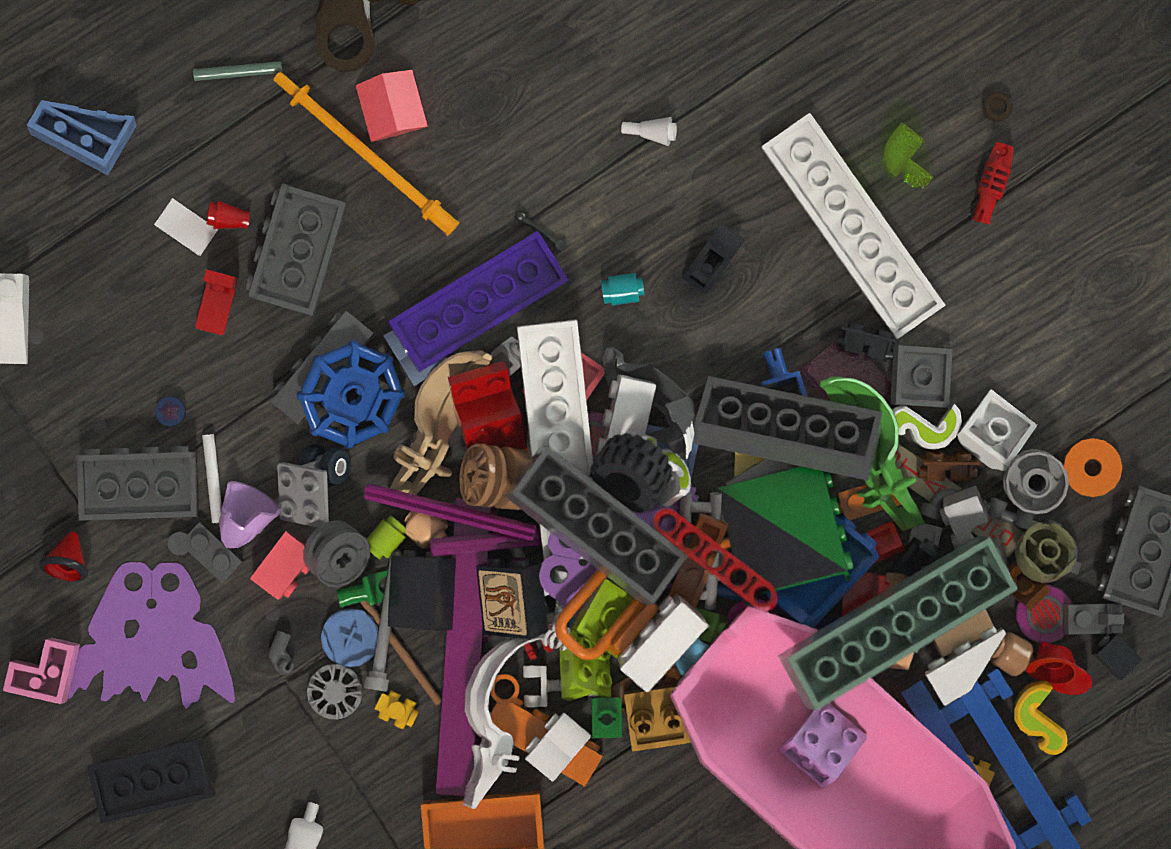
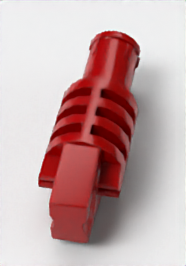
M996 142L985 164L979 182L977 194L980 197L972 220L990 225L996 201L1003 197L1011 172L1014 153L1013 146Z

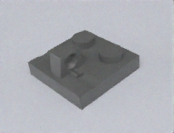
M894 345L893 368L891 370V404L949 408L952 349Z

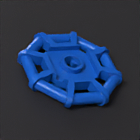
M350 340L344 346L320 356L315 355L312 358L313 364L301 390L297 392V399L301 402L310 426L309 432L313 436L319 435L345 445L346 449H351L355 444L383 432L386 434L390 430L388 428L401 398L405 397V390L400 385L392 363L393 357L389 353L383 354L358 344L357 340ZM348 357V365H340L334 371L328 366ZM359 357L374 362L375 365L371 370L358 365ZM323 371L328 375L321 392L313 391ZM384 373L389 386L388 389L384 390L380 388L378 383V376ZM356 388L355 392L358 394V398H352L350 402H346V392ZM383 399H388L379 418L376 413ZM321 401L322 406L325 408L326 414L319 418L313 402ZM371 420L374 423L355 431V426L360 425L359 422ZM333 421L346 425L344 432L329 426Z

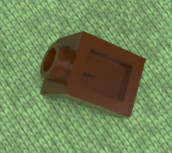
M1016 560L1009 566L1010 575L1018 590L1010 595L1031 611L1051 590L1045 583L1036 582L1026 577L1017 566Z

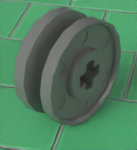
M339 520L324 523L317 528L308 538L303 550V561L307 569L328 587H341L353 582L364 571L370 558V546L366 538L357 532L353 526Z

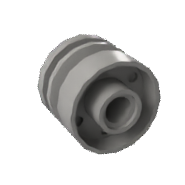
M1028 449L1019 452L1002 476L1004 490L1013 504L1021 510L1033 514L1047 513L1058 507L1066 497L1069 486L1068 475L1062 463L1047 451L1039 449ZM1035 474L1041 475V484L1036 488L1029 487L1028 482L1031 476Z

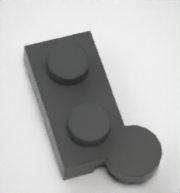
M199 522L188 535L184 532H176L168 539V548L173 554L184 555L189 552L222 584L244 562L230 548H226L222 541L202 522Z

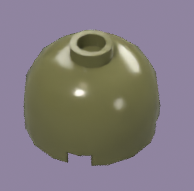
M1040 522L1028 528L1021 535L1016 543L1015 558L1017 566L1026 577L1036 582L1049 583L1059 580L1072 570L1076 563L1073 551L1076 547L1074 540L1061 526L1054 523L1048 525Z

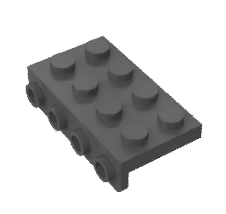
M282 183L280 189L276 188L273 193L271 205L275 206L272 218L267 216L265 220L263 234H266L264 245H259L256 250L254 262H257L258 265L255 274L250 273L246 290L250 291V298L314 316L347 203Z
M188 446L171 447V452L159 453V447L141 448V453L129 454V448L111 449L112 454L100 455V449H83L82 455L75 456V462H77L79 521L198 517L196 452H189Z
M1134 485L1133 490L1129 489L1126 494L1124 506H1127L1124 518L1120 517L1117 522L1115 534H1118L1115 546L1111 545L1108 550L1106 562L1109 563L1106 574H1101L1097 590L1100 591L1099 597L1163 617L1171 592V496L1140 485Z

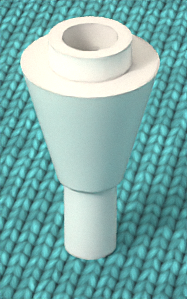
M671 117L641 123L622 122L621 132L622 134L640 135L643 138L669 146L670 141H675L677 124L672 123Z

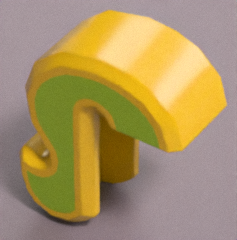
M1044 680L1035 681L1026 685L1020 691L1014 703V720L1024 733L1032 736H1042L1037 741L1042 751L1050 755H1057L1066 749V730L1037 709L1051 692L1053 686L1052 683Z

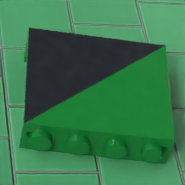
M801 466L717 488L718 493H722L721 507L724 520L728 523L727 533L733 556L768 581L776 591L844 574L846 581L851 580L848 570L854 569L850 552L844 553L842 543L847 542L843 524L837 525L835 515H839L840 510L836 497L830 498L828 488L834 487L830 472ZM737 571L739 585H742L747 580V573ZM761 589L756 593V596L769 593L771 591L768 589ZM744 600L746 606L751 605V604H749L747 601Z

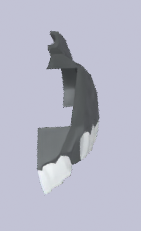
M614 347L606 348L603 364L609 389L612 380L617 381L618 374L653 381L656 384L652 405L662 411L670 427L646 435L657 439V442H666L674 454H678L680 459L686 460L692 450L695 414L692 400L674 380L651 364L625 363L623 354Z

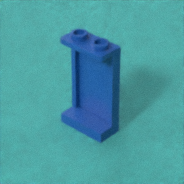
M835 515L837 525L843 524L847 542H843L842 547L844 553L850 552L854 569L848 570L851 580L846 581L844 574L777 590L778 602L776 607L791 621L814 628L880 557L875 549L877 543L865 532L862 535L854 530L856 528L855 525L845 516L839 518ZM771 592L763 594L764 597L769 601L771 598Z

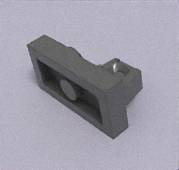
M1063 604L1064 634L1123 633L1124 613H1122V604Z

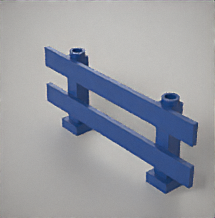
M993 667L986 671L989 678L981 683L976 681L971 691L940 708L937 707L921 680L901 692L918 721L980 776L949 726L970 713L1036 820L1033 824L1016 833L996 802L1016 845V849H1032L1047 839L1053 849H1081L1068 826L1076 821L1083 826L1092 820L1074 791L1063 797L1066 804L1059 808L1055 807L991 704L990 700L998 695L1003 700L1013 695L998 668Z

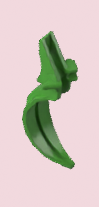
M832 376L822 380L820 386L825 390L832 402L883 412L882 429L869 480H865L868 487L857 492L859 497H864L863 506L873 508L880 504L902 531L925 524L917 505L907 490V487L915 483L916 478L909 476L903 479L901 469H897L895 465L896 459L894 454L898 448L899 427L895 415L885 399L870 385L856 379ZM891 494L896 497L903 507H897Z

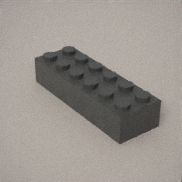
M708 376L694 423V444L869 480L881 434L883 412Z
M544 446L537 450L504 495L643 605L655 603L688 557L549 446Z

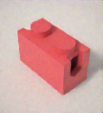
M285 531L250 579L277 600L283 596L289 598L299 585L295 582L296 578L301 572L305 575L309 572L303 561V550L306 544L291 532Z

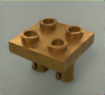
M678 684L652 687L648 693L643 689L624 692L632 752L691 743L670 696L671 691Z

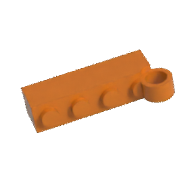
M502 673L495 677L490 691L492 698L496 701L490 717L495 726L503 732L511 734L513 745L525 751V748L536 736L541 739L548 731L544 726L550 716L537 708L530 711L523 707L524 701L517 697L520 690L518 680L511 674ZM501 679H508L515 686V692L509 698H501L495 692V684ZM589 739L561 773L585 787L603 757V753L599 751L601 746Z

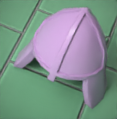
M237 481L228 482L219 517L222 543L226 548H239L250 542L257 534L263 531L269 522L281 513L280 507L271 497L253 486Z

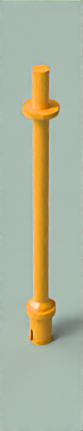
M281 71L276 74L273 81L293 97L290 102L292 107L299 103L419 206L423 214L422 218L426 221L429 219L446 236H449L456 229L460 222L440 206L441 202L438 200H428L308 96L307 93L310 87L307 84L300 89Z

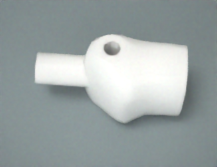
M308 802L304 818L292 819L284 849L317 848L323 833V827L315 822L319 809L318 804Z

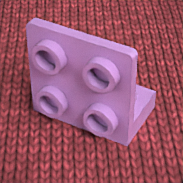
M828 703L817 711L813 710L797 733L786 740L779 751L819 786L825 788L837 780L866 741L867 735Z

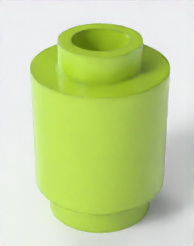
M392 515L386 520L383 518L366 539L370 546V552L378 559H381L383 556L389 559L406 538L404 536L406 534L405 526Z

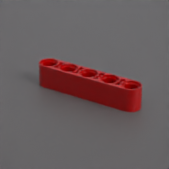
M663 509L656 513L653 522L656 531L699 566L756 609L769 611L776 606L778 595L768 581L674 510ZM667 517H673L676 520L675 527L670 531L661 529V523ZM690 535H697L700 539L698 546L694 549H687L684 545L686 538ZM714 553L723 555V562L718 567L708 565V559ZM737 571L747 573V580L742 585H734L732 583V576ZM761 589H768L771 591L770 600L764 604L756 602V593Z

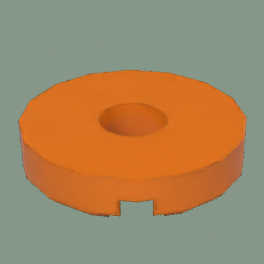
M1094 438L1080 440L1064 456L1063 466L1068 475L1069 486L1080 495L1088 497L1105 495L1115 488L1121 478L1122 463L1120 455L1112 445L1104 440ZM1090 459L1096 460L1100 465V470L1095 476H1089L1084 469L1085 463Z

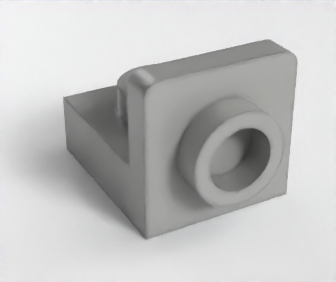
M512 336L490 354L492 358L489 365L505 361L509 377L521 367L519 342Z

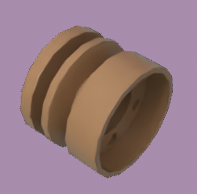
M473 444L464 455L460 468L459 482L463 500L472 506H494L501 509L519 510L520 508L504 495L531 460L530 454L525 449Z

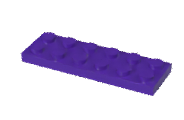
M536 231L389 320L388 324L420 373L564 285L569 279L540 233Z

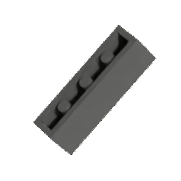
M345 311L343 315L338 312L328 324L331 329L323 338L319 335L309 347L312 351L306 360L300 358L290 370L293 375L288 382L285 383L282 380L271 393L274 396L271 403L298 425L305 421L306 416L300 400L297 399V392L301 390L313 364L312 358L315 355L320 356L344 346L350 340H357L358 344L366 346L375 335L348 311ZM348 357L328 366L334 371L340 365H348ZM323 371L313 391L321 392L328 377ZM320 401L313 402L314 406L316 407Z

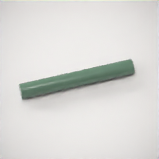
M278 61L193 69L194 81L276 74L280 71L283 73L282 62Z

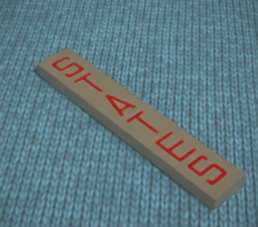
M898 444L894 454L896 468L901 469L903 479L909 476L916 478L915 483L908 488L928 502H930L934 494L943 489L949 488L962 491V488L946 477L945 481H924L923 478H918L917 468L922 466L923 463L914 454ZM987 515L988 522L977 525L971 532L976 536L990 537L991 539L998 537L1006 557L1009 558L1024 532L1010 523Z

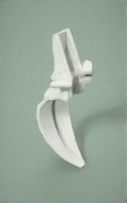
M544 634L530 640L509 638L497 644L483 656L472 673L466 687L465 713L469 724L478 736L482 738V742L479 745H472L474 768L466 786L465 799L463 800L464 806L475 809L502 771L516 773V768L507 766L508 759L519 760V756L511 755L513 737L492 723L488 710L489 694L495 677L505 661L523 645L536 640H545Z

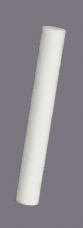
M214 434L202 435L212 523H218L222 502Z

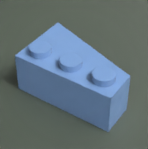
M44 100L40 101L27 124L30 135L106 175H109L137 126L134 116L109 114L101 110H86L78 106Z

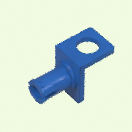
M774 349L776 361L773 359L771 350L765 352L763 356L765 357L771 378L761 382V387L774 389L796 382L800 395L807 396L800 371L793 373L787 371L782 349Z

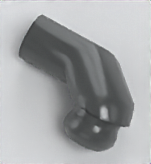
M277 630L269 649L268 657L279 674L287 675L294 669V663L286 651L291 635Z

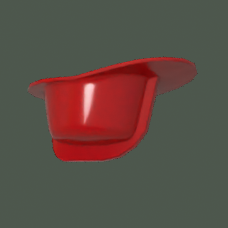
M1045 641L1039 644L1034 661L1026 669L1030 677L1038 681L1044 680L1052 683L1053 690L1067 695L1085 693L1091 688L1093 682L1091 676L1084 669L1076 665L1074 655L1069 648L1061 645H1052Z

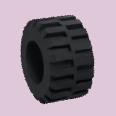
M630 433L616 434L613 438H609L591 466L589 477L631 512L643 513L645 510L649 511L657 504L672 478V465L668 463L669 458L662 453L663 450L659 446L653 445V442L649 439L645 440L642 436L636 434L632 436Z

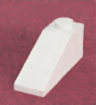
M0 274V364H28L29 276L25 274Z

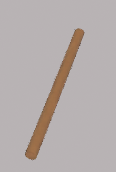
M367 601L360 602L379 627L381 615L376 608L370 606ZM391 630L390 644L435 705H438L442 702V698Z

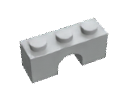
M976 485L943 497V508L940 509V514L945 526L951 525L954 534L951 535V540L954 548L957 549L975 538L971 534L974 527L988 522L987 510ZM999 538L991 539L1009 572V562Z

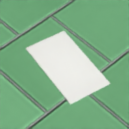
M173 198L154 224L199 256L218 231V229H213V226L206 225L204 219Z

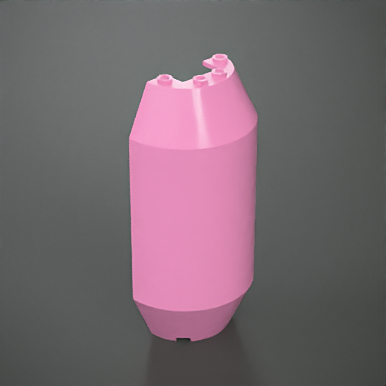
M748 606L713 640L708 650L694 666L691 665L678 681V685L670 693L700 763L795 849H1016V845L987 782L871 678L830 702L834 708L867 735L866 741L837 780L822 788L779 751L783 743L797 733L813 710L806 708L777 655L818 632L817 629Z

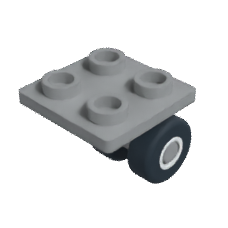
M310 444L303 449L299 458V465L285 462L277 465L279 507L281 510L279 517L284 521L319 528L324 523L329 522L327 483L340 484L344 482L350 472L351 460L345 450L330 448L324 453L323 446Z

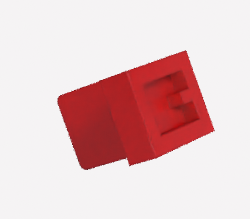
M206 269L203 279L206 282V287L195 325L197 329L224 335L238 278Z

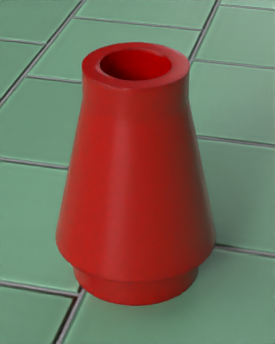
M217 200V203L210 202L206 225L213 226V229H248L250 211H244Z

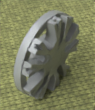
M329 664L318 669L312 675L307 687V696L311 707L316 713L327 719H342L352 714L359 706L363 694L362 684L358 675L349 667L339 664ZM336 669L341 670L339 680H334ZM329 670L331 680L325 681L320 674ZM346 673H349L354 679L349 684L342 682V678ZM317 680L325 684L324 688L315 685L314 681ZM357 686L358 691L347 692L346 687ZM312 690L321 691L323 696L320 699L314 700ZM350 695L357 698L353 706L345 701L346 696ZM325 699L328 703L320 709L317 705ZM341 701L343 702L347 710L344 713H342L338 705V703H340ZM330 704L335 705L336 714L326 713Z

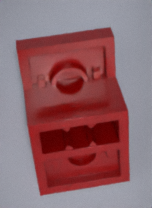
M505 361L447 377L455 417L465 441L466 452L473 444L493 445L499 448H519L527 451L521 412L511 390L508 368Z

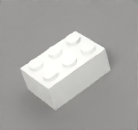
M678 593L673 598L669 595L658 607L660 612L653 620L650 619L637 638L617 658L620 669L647 693L708 627L704 616Z

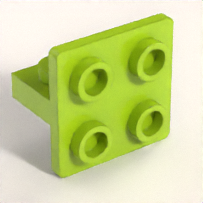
M571 629L570 635L583 647L592 648L595 646L594 643ZM561 646L559 647L562 699L571 701L590 694L602 698L611 697L612 679L610 676V654L605 651L596 659L584 660L574 655L568 648L562 651L560 650Z

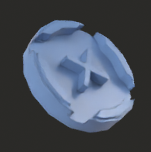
M355 608L342 609L331 615L324 624L321 634L323 650L329 659L339 665L346 667L360 666L369 661L375 654L379 627L373 618L363 610Z

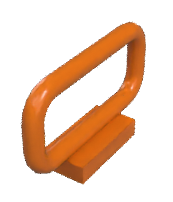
M598 569L559 613L555 621L557 638L574 655L584 660L596 659L606 650L613 655L622 654L659 610L655 604L643 605L634 598L592 648L583 647L568 633L566 627L572 616L605 579L606 575Z

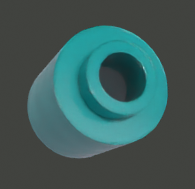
M636 273L609 276L608 280L601 281L604 304L612 303V306L640 302L639 296L645 295L642 278H636Z

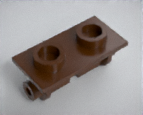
M928 450L926 454H916V458L923 463L922 466L917 468L918 478H923L924 481H945V470H949L948 480L971 481L972 478L975 479L977 477V468L973 467V465H981V462L971 452L964 450L954 451V454H944L938 450Z

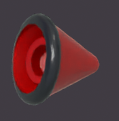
M69 532L45 558L40 560L39 567L45 574L67 582H79L88 577V570L85 566L79 537L76 532Z

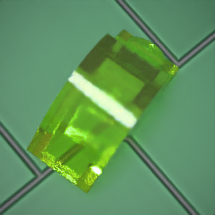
M902 122L883 147L882 164L885 172L892 180L902 172L904 174L903 180L915 189L920 186L924 189L933 179V176L911 160V157L925 140Z

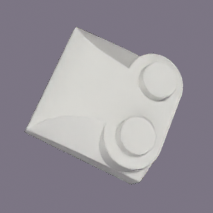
M990 389L966 423L960 428L957 436L960 444L985 465L992 469L1005 471L1035 430L1037 424Z

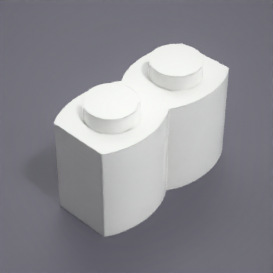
M564 712L560 716L555 713L544 726L548 730L541 739L536 736L525 748V751L529 753L525 759L552 782L591 737V734Z

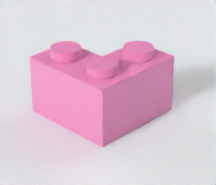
M56 638L45 639L40 665L20 660H14L9 663L3 691L58 704L67 702L80 644Z

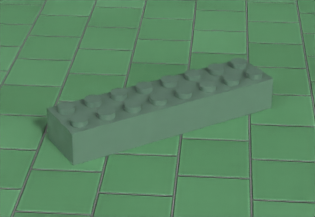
M977 536L777 656L805 707L817 711L1018 590L991 538Z

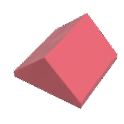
M412 70L383 73L356 85L371 142L428 127Z

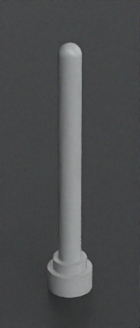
M395 550L392 555L402 556V553L399 550ZM391 556L373 670L369 671V677H365L364 688L386 692L389 680L386 679L387 674L384 673L391 632V627H388Z

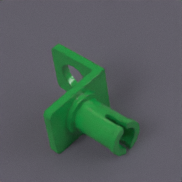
M388 570L363 577L362 584L337 589L341 608L367 601L370 606L383 602L385 593L380 591L379 582L382 578L387 577Z
M621 698L592 699V738H622Z

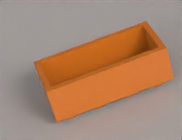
M540 791L485 795L475 809L463 805L464 797L427 800L421 803L424 849H545Z

